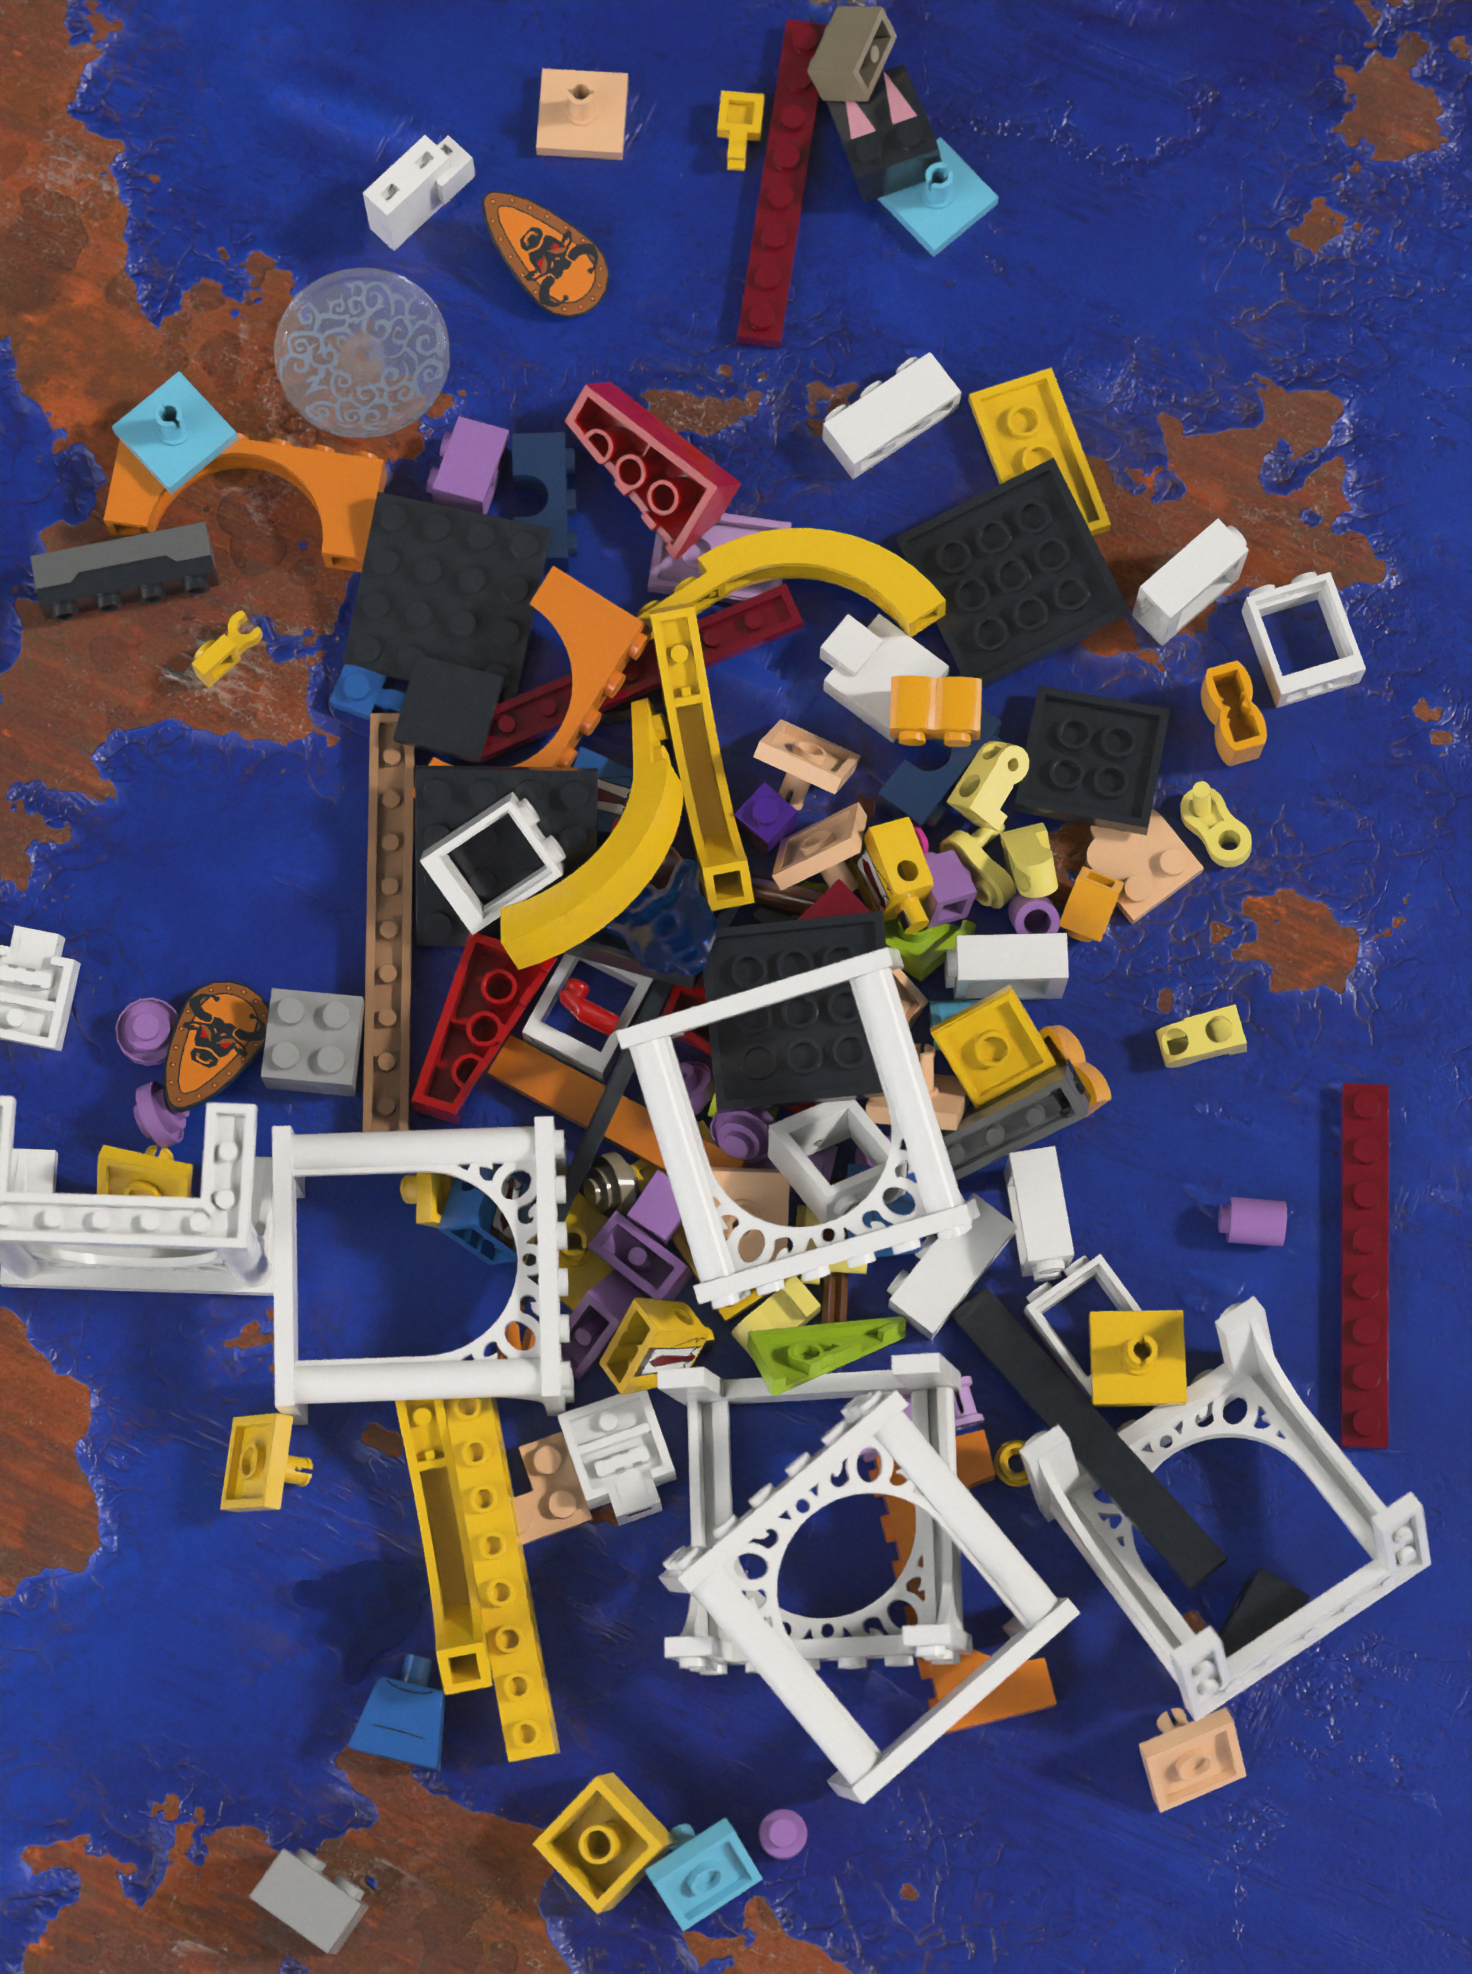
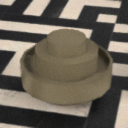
M614 1151L594 1157L588 1177L584 1181L583 1189L588 1203L592 1206L595 1205L607 1218H610L615 1211L627 1217L638 1197L639 1183L633 1168L625 1162L620 1154Z

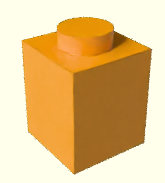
M1082 866L1060 919V927L1067 929L1066 933L1076 940L1091 942L1093 939L1101 942L1124 882Z

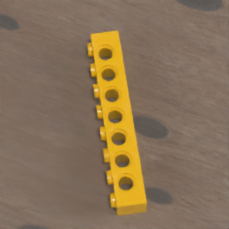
M496 1397L443 1399L508 1762L560 1753L523 1544L518 1528L515 1500Z

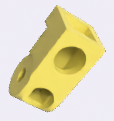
M1000 741L985 743L975 755L946 802L974 825L999 831L1007 818V815L1000 808L1011 792L1013 785L1020 782L1026 776L1029 769L1028 754L1022 747Z
M1044 823L1001 832L1000 838L1005 866L1019 893L1027 898H1040L1055 892L1058 888L1053 854L1050 850L1048 833Z
M1235 1004L1185 1018L1184 1021L1167 1025L1155 1032L1165 1067L1167 1068L1181 1067L1225 1054L1231 1056L1247 1052V1042Z
M796 1275L787 1279L784 1282L785 1288L777 1290L732 1330L731 1334L751 1358L752 1356L747 1348L748 1331L804 1326L820 1313V1303Z

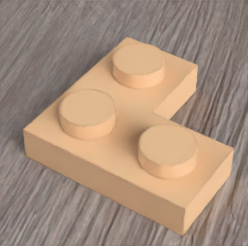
M563 1432L520 1446L519 1450L533 1491L514 1497L522 1544L526 1545L593 1521Z

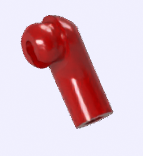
M576 978L567 980L565 990H560L561 1004L579 1022L610 1036L618 1023L619 1016L585 999L590 991L588 984Z

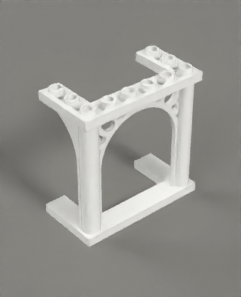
M883 948L616 1031L621 1049H630L700 1280L699 1284L693 1286L699 1304L711 1301L713 1309L734 1304L750 1296V1289L755 1287L758 1296L785 1288L783 1279L798 1274L802 1275L803 1282L831 1274L828 1265L844 1260L847 1261L848 1268L867 1264L876 1260L874 1251L892 1246L894 1255L921 1247L919 1238L934 1233L938 1234L939 1241L950 1239L972 1229L971 1222L980 1216L975 1198L964 1200L958 1189L892 971L904 967L899 949ZM850 981L890 1113L892 1136L887 1164L881 1178L871 1193L857 1207L840 1218L824 1224L807 1227L776 1225L757 1218L742 1209L725 1193L718 1183L705 1152L671 1039L683 1036L684 1032ZM902 1139L905 1141L907 1150H901ZM907 1160L909 1164L908 1174L914 1172L917 1183L905 1177H897L895 1172L897 1165ZM891 1187H899L909 1192L915 1200L914 1211L908 1215H899L889 1210L883 1201L885 1190ZM714 1196L721 1203L718 1208L716 1207ZM876 1210L882 1218L893 1223V1225L886 1226L882 1222L872 1221L870 1222L872 1226L870 1228L864 1225L862 1218L866 1212ZM733 1215L738 1218L740 1225L731 1232L727 1240L724 1229H729L730 1227L724 1222L723 1216ZM825 1228L834 1230L835 1238L833 1241L828 1242L823 1239L822 1232ZM844 1228L856 1234V1236L845 1239ZM749 1230H760L765 1238V1247L762 1254L753 1262L743 1261L738 1253V1245L741 1238ZM782 1237L790 1238L793 1242L791 1252H788L786 1247L777 1254L776 1260L770 1262L775 1250V1241ZM813 1238L817 1248L806 1251L810 1239Z
M0 1096V1285L2 1287L274 1296L272 1157H255L257 1106L255 1104L207 1103L201 1198L55 1193L58 1163L57 1151L13 1149L16 1099L13 1096Z
M553 1116L534 1117L535 1126L295 1135L291 1126H272L275 1407L281 1414L293 1416L292 1425H308V1404L507 1397L543 1403L548 1416H557L566 1412V1403L575 1402L574 1375H572L570 1361H563L561 1357V1343H570L569 1314L560 1315V1296H568L569 1289L568 1268H559L558 1250H567L566 1222H558L557 1204H566L565 1175L568 1171V1149L566 1148V1139H564V1130H556ZM503 1164L496 1171L493 1181H486L481 1177L480 1168H488L493 1171L492 1165ZM470 1165L469 1168H468V1170H465V1169L459 1167V1166ZM517 1171L528 1173L531 1176V1184L525 1194L516 1199L503 1197L501 1188L508 1176ZM439 1173L453 1176L472 1184L489 1196L506 1217L515 1238L518 1258L517 1276L506 1308L493 1326L482 1336L460 1349L434 1356L298 1361L296 1198H305V1177ZM537 1198V1203L530 1208L528 1214L530 1219H534L529 1224L521 1223L518 1220V1210L529 1205ZM537 1235L538 1245L527 1244ZM533 1254L536 1257V1263L532 1266H526L523 1263L524 1256ZM538 1275L539 1285H537L528 1277ZM530 1296L536 1300L535 1303L531 1302V1308L540 1317V1323L532 1316L520 1311V1303L524 1297ZM519 1322L529 1327L535 1336L534 1346L525 1351L511 1346L505 1337V1328L508 1324ZM489 1343H497L500 1351L508 1359H497V1353L484 1357V1350ZM471 1355L474 1358V1360L463 1361V1359Z
M1254 1296L1244 1303L1231 1305L1221 1314L1220 1319L1215 1321L1224 1363L1214 1370H1205L1194 1378L1191 1385L1187 1387L1186 1405L1154 1406L1151 1412L1140 1419L1130 1420L1121 1425L1116 1433L1152 1473L1174 1453L1204 1440L1233 1437L1267 1444L1287 1455L1301 1468L1373 1561L1227 1659L1222 1642L1213 1629L1209 1626L1195 1635L1146 1570L1135 1548L1132 1523L1114 1503L1100 1502L1094 1497L1093 1493L1099 1490L1100 1487L1075 1460L1069 1438L1061 1427L1057 1425L1049 1431L1036 1433L1027 1441L1025 1447L1019 1450L1038 1509L1048 1522L1056 1519L1179 1685L1185 1708L1196 1722L1431 1565L1423 1506L1412 1492H1409L1388 1507L1383 1504L1305 1406L1285 1376L1274 1356L1265 1309ZM1236 1398H1242L1248 1405L1246 1416L1238 1424L1231 1425L1223 1419V1409ZM1259 1410L1265 1413L1261 1418L1262 1421L1270 1425L1269 1427L1264 1429L1254 1427L1259 1417ZM1213 1414L1214 1421L1206 1427H1199L1197 1425ZM1281 1434L1284 1439L1278 1437V1435ZM1172 1441V1445L1170 1447L1163 1448L1165 1445ZM1120 1515L1122 1521L1118 1527L1112 1529L1109 1518L1103 1521L1100 1516L1116 1517ZM1124 1540V1546L1122 1547L1118 1541Z
M940 1353L892 1356V1370L824 1374L775 1396L770 1394L763 1378L722 1380L705 1367L657 1370L658 1389L687 1406L692 1548L696 1545L708 1546L716 1539L712 1531L733 1514L729 1405L853 1398L861 1393L863 1395L868 1392L873 1394L877 1390H880L881 1393L897 1390L900 1395L911 1394L912 1423L957 1476L954 1392L961 1391V1373ZM915 1487V1493L922 1496V1493ZM915 1505L916 1533L912 1552L906 1567L894 1585L877 1601L862 1610L835 1618L803 1617L778 1607L782 1622L789 1623L792 1630L789 1638L792 1644L814 1671L820 1670V1662L838 1661L839 1669L866 1668V1659H885V1666L903 1667L912 1666L913 1657L924 1658V1661H932V1664L945 1665L960 1663V1655L973 1654L972 1635L966 1633L963 1626L960 1548L939 1523L923 1509ZM923 1556V1567H920L918 1565ZM737 1557L733 1564L734 1571L740 1577L749 1580ZM921 1578V1585L918 1591H925V1601H922L920 1597L908 1591V1583L911 1580ZM758 1590L745 1591L747 1599L750 1596H754L757 1607L763 1605L766 1598ZM691 1595L688 1616L682 1633L678 1637L664 1638L665 1657L678 1661L679 1668L689 1669L690 1672H699V1675L728 1674L727 1666L745 1665L746 1673H758L710 1613ZM902 1600L911 1604L918 1616L917 1625L902 1626V1629L898 1628L889 1616L891 1603ZM767 1616L766 1622L771 1627L770 1618ZM870 1618H879L884 1629L891 1635H884L881 1631L870 1628L871 1633L868 1634L864 1629V1623ZM826 1624H831L834 1628V1633L830 1637H824L822 1634V1628ZM846 1628L853 1637H843L844 1629ZM811 1630L813 1639H804Z
M877 1390L873 1394L868 1392L865 1395L861 1393L851 1400L840 1411L845 1418L821 1438L825 1444L822 1449L812 1457L808 1452H805L795 1459L785 1469L789 1477L776 1488L771 1483H768L754 1494L748 1501L753 1508L740 1519L735 1514H732L712 1531L716 1539L708 1546L696 1545L693 1548L691 1545L687 1548L683 1545L662 1563L667 1570L658 1577L670 1592L689 1593L710 1613L837 1767L838 1771L826 1782L838 1796L862 1804L869 1800L1080 1614L1068 1598H1057L910 1421L902 1411L908 1404L897 1390L885 1393ZM866 1447L874 1448L878 1452L881 1462L880 1472L872 1482L863 1481L857 1472V1458ZM845 1460L848 1481L841 1487H835L830 1481L831 1474H833V1477H837L842 1470V1462ZM893 1460L900 1467L895 1472L906 1478V1482L899 1486H894L889 1481L893 1471ZM817 1484V1492L815 1496L809 1490ZM915 1487L922 1493V1496L913 1492ZM861 1493H880L895 1496L911 1502L927 1512L946 1531L1015 1615L1002 1627L1011 1639L882 1752L792 1644L782 1623L777 1600V1579L780 1563L785 1549L797 1529L810 1515L828 1503L842 1497ZM800 1499H804L808 1503V1510L805 1513H800L796 1509V1503ZM785 1511L790 1519L778 1518ZM767 1529H772L777 1534V1541L768 1549L760 1544L748 1543L753 1538L763 1539L769 1536V1533L766 1532ZM745 1553L757 1554L766 1561L767 1571L758 1579H744L734 1571L733 1564L735 1559ZM762 1589L766 1594L763 1605L758 1608L754 1601V1596H750L747 1599L742 1590L756 1591ZM769 1616L771 1627L764 1620V1617Z

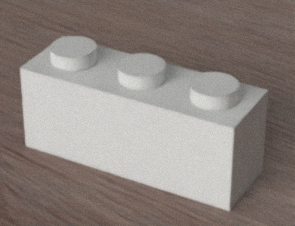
M931 352L920 359L912 357L900 365L896 370V375L883 383L879 380L868 386L860 395L861 399L849 407L843 404L831 411L823 424L822 440L851 478L855 479L957 410L960 404L961 391Z
M975 1193L969 1199L975 1198L980 1216L971 1222L972 1229L965 1234L939 1241V1238L933 1234L929 1235L923 1242L922 1250L915 1254L920 1259L918 1264L910 1274L903 1269L887 1289L892 1295L889 1299L888 1308L898 1316H904L907 1323L929 1340L935 1337L951 1314L1011 1240L1017 1229L1016 1224Z

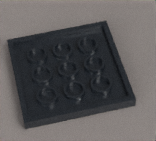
M1054 458L895 537L907 563L915 567L945 598V615L938 619L936 623L962 677L982 679V690L1132 616Z
M378 492L343 667L344 665H357L385 676L410 681L418 654L503 676L504 684L499 700L507 701L519 696L537 610L529 603L543 581L553 529Z
M417 765L415 768L416 946L465 947L470 933L421 864L420 859L423 851L513 792L519 801L526 798L530 802L540 819L536 823L537 827L545 838L552 835L566 856L562 860L565 865L563 875L529 898L538 895L573 874L598 851V768ZM509 813L447 853L483 905H486L545 865ZM501 916L476 933L501 940Z
M882 911L699 930L706 1003L886 948ZM850 981L708 1024L717 1113L885 1096Z

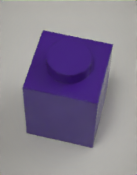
M764 782L734 816L739 834L768 857L778 847L780 841L786 838L797 826L798 811Z

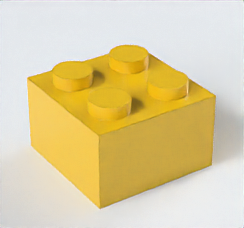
M612 1772L597 1776L536 1839L533 1845L589 1906L599 1914L613 1909L647 1874L645 1870L657 1863L678 1841Z

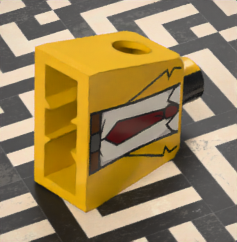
M909 817L869 827L863 837L860 853L852 856L847 864L853 876L859 882L857 890L871 912L882 911L883 922L898 918L905 934L916 933L929 924L922 903L934 885L912 822Z
M634 1298L599 1364L621 1395H627L657 1388V1370L691 1368L698 1355L709 1354L713 1350L715 1339L711 1329L703 1326L691 1308L684 1302Z

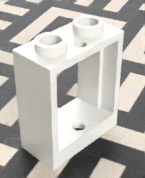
M1217 519L1140 586L1132 616L1161 646L1167 643L1239 579L1249 551L1243 535L1231 525L1226 527Z
M1316 572L1304 573L1292 579L1289 585L1275 589V586L1270 584L1261 586L1249 593L1241 613L1276 708L1360 683L1366 668L1330 572L1317 576ZM1318 600L1339 659L1282 676L1261 617Z
M513 792L423 851L420 859L421 864L472 935L499 918L502 907L526 900L563 875L565 865L562 860L566 856L561 846L552 835L547 838L544 837L536 825L540 819L533 806L526 798L519 801ZM509 813L545 865L486 905H483L447 853Z
M1067 933L957 936L954 950H947V961L944 963L945 988H953L954 1000L984 999L1011 984L1020 1000L1062 999L1069 978Z
M565 952L522 1031L523 1040L525 1043L604 1083L622 1050L616 1031L635 1025L654 983V979L572 956ZM578 960L635 988L614 1031L609 1036L601 1052L545 1024L560 995V990H563Z
M855 1099L823 1102L769 1125V1159L821 1224L838 1219L857 1207L874 1189L886 1167L891 1143ZM852 1138L875 1167L830 1185L807 1156ZM902 1161L897 1165L895 1169L897 1177L906 1178V1161ZM899 1187L886 1189L883 1193L884 1204L891 1203L898 1197L905 1195L906 1190Z
M1051 1146L1009 1153L1004 1168V1176L1012 1221L1017 1225L1015 1238L1022 1277L1034 1276L1035 1282L1059 1279L1062 1277L1061 1271L1070 1266L1074 1256V1249L1056 1148Z
M1101 1254L1089 1261L1086 1255L1076 1260L1063 1271L1067 1278L1054 1287L1049 1282H1046L1026 1297L1030 1304L1025 1307L1023 1312L1027 1321L1070 1380L1089 1402L1092 1401L1091 1375H1086L1042 1314L1093 1278L1096 1279L1118 1311H1142Z

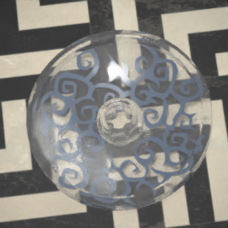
M352 268L337 271L316 280L294 298L285 310L277 328L274 341V361L284 394L294 409L307 421L335 435L349 438H373L388 435L407 427L419 419L433 405L440 395L448 376L450 343L447 328L438 307L415 283L386 270Z

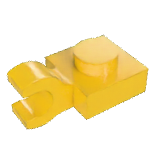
M721 91L717 137L729 138L727 170L744 171L747 140L760 141L764 94Z
M243 611L235 613L230 618L227 636L223 634L216 641L214 639L207 641L195 654V660L191 664L196 676L208 689L241 660L240 655L245 650L257 645L263 637L262 630L258 626L249 634L238 632L239 627L248 620Z

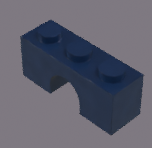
M565 432L512 434V463L515 491H536L548 500L545 508L538 514L529 517H514V520L552 528L553 532L544 573H549L553 566L563 572H569V557H577V530L568 531V515H576V489H567V474H575V447H566Z
M981 707L980 740L971 741V745L967 747H950L944 745V740L933 739L946 750L949 756L948 762L940 769L925 771L904 759L878 792L876 805L896 820L909 817L912 824L920 827L922 831L927 826L935 829L949 809L944 804L979 749L989 741L1002 742V739L998 737L1002 722Z

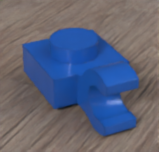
M344 665L329 702L331 707L370 721V713H376L377 710L385 713H400L406 694L397 690L386 689L389 683L387 676L357 665Z

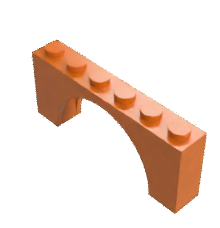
M237 433V441L171 495L121 440L119 441L103 519L110 535L130 537L155 532L161 517L171 502L192 483L207 475L223 470L239 468L257 469L278 475L289 481L303 492L313 504L322 522L323 543L321 553L325 567L362 572L377 493H384L387 479L384 460L378 459L376 455L365 451H355L352 455L335 453L334 449L324 445H311L309 449L295 447L290 442L278 438H269L266 442L249 440L247 436Z
M553 566L529 604L550 621L567 649L572 669L571 701L566 717L553 739L537 754L512 767H571L578 754V751L574 750L583 734L589 736L594 731L602 717V713L598 711L607 696L613 698L618 693L626 678V675L622 673L631 658L637 660L641 656L650 640V637L646 635L650 628L648 625ZM433 757L428 766L452 765ZM414 787L413 791H412L411 794H410V795H411L412 797H414V798H415V787Z
M984 1429L956 1436L957 1477L967 1490L994 1480L996 1473ZM876 1456L874 1461L876 1469L868 1471L870 1482L875 1480L880 1472L881 1462L879 1456ZM893 1460V1471L889 1481L892 1485L899 1486L906 1482V1478L895 1472L900 1467ZM873 1493L875 1498L883 1496L887 1514L881 1515L880 1521L886 1543L895 1541L899 1560L892 1561L895 1580L897 1581L906 1567L914 1545L916 1507L915 1504L895 1496ZM923 1556L918 1565L920 1567H923ZM921 1578L911 1580L908 1583V1591L920 1597L922 1601H925V1591H918L921 1585ZM912 1605L903 1607L907 1626H916L918 1623L916 1610ZM972 1649L973 1654L960 1655V1663L945 1665L932 1664V1661H924V1658L916 1657L921 1679L931 1680L935 1697L927 1699L929 1710L990 1656ZM1045 1658L1026 1660L944 1734L1054 1707L1057 1703Z

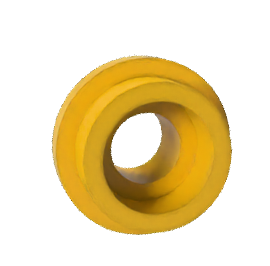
M1012 1440L1003 1444L998 1449L994 1458L996 1475L1003 1483L1012 1487H1022L1030 1484L1025 1469L1021 1472H1014L1008 1466V1460L1011 1457H1021L1019 1450L1025 1447L1027 1443L1022 1440Z

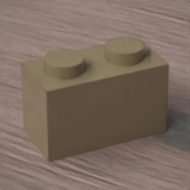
M882 6L836 7L830 23L824 30V36L815 56L809 63L808 69L810 79L823 101L868 102L897 38Z

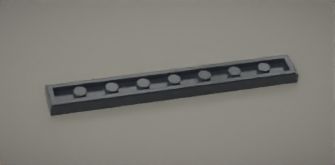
M655 979L635 1025L658 1018L673 984ZM623 1049L565 1175L566 1204H557L558 1222H565L635 1069L630 1049ZM538 1237L534 1243L535 1245H538ZM529 1254L525 1262L526 1266H532L536 1263V1257L533 1254ZM536 1275L528 1278L537 1284L539 1276ZM530 1296L524 1297L521 1300L520 1311L522 1313L526 1308Z
M987 1287L983 1288L951 1314L954 1323L1049 1430L1057 1425L1061 1427L1069 1438L1075 1460L1191 1591L1227 1562V1556Z

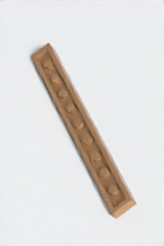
M370 713L363 1132L410 1130L415 798L410 794L415 787L416 748L396 743L393 740L400 713Z

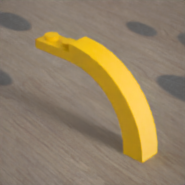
M783 528L743 536L717 546L697 558L700 577H688L675 587L674 594L661 602L659 600L649 602L639 610L637 618L650 627L646 635L652 640L653 633L649 610L693 602L696 615H698L724 597L750 585L778 579L802 578L836 584L858 593L880 607L896 622L904 633L912 637L945 615L946 600L934 585L915 567L875 543L831 530Z
M691 602L649 610L677 776L684 786V810L709 910L715 911L755 903L748 861L735 821L722 763L695 606Z
M648 698L631 702L633 782L626 808L611 835L585 864L560 883L529 899L501 908V944L518 970L562 954L605 927L649 883L663 862L674 840L683 806L684 786L671 766L669 754L665 748V739L670 737L667 720L663 713H656Z
M443 1399L395 1401L420 1524L434 1617L436 1654L445 1695L492 1686L488 1645Z

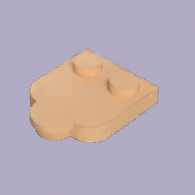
M1153 809L1151 810L1147 836L1090 825V831L1094 840L1090 843L1086 853V866L1089 869L1124 882L1116 906L1132 925L1201 874L1204 869L1165 819Z

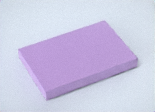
M723 513L720 520L679 559L675 560L666 550L667 544L656 532L648 592L672 595L674 594L675 587L686 578L691 576L698 578L701 576L697 560L701 555L717 546L743 536L762 531L791 528L792 523ZM783 579L750 585L733 592L718 602L740 603L783 585Z

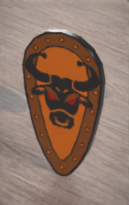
M496 190L489 191L481 199V209L489 237L520 287L538 307L553 316L572 318L585 315L599 305L607 291L609 270L606 257L593 240L567 220L529 198L511 192Z
M213 981L197 988L188 997L177 1018L163 1069V1090L166 1104L171 1110L178 1113L186 1112L205 1104L232 1084L255 1060L265 1046L269 1007L260 994L249 986L234 981Z

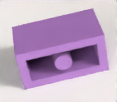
M458 416L453 432L446 431L440 448V456L443 457L440 468L433 467L428 478L426 491L432 493V503L487 515L509 454V430Z

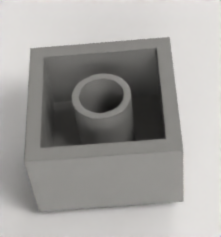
M272 988L261 1078L266 1088L357 1097L365 1026V1002L363 997Z
M298 1847L294 1853L283 1848L249 1897L326 1953L337 1954L369 1908L367 1904L361 1901L365 1892L343 1876L337 1875L334 1881L322 1873L327 1865L307 1850Z

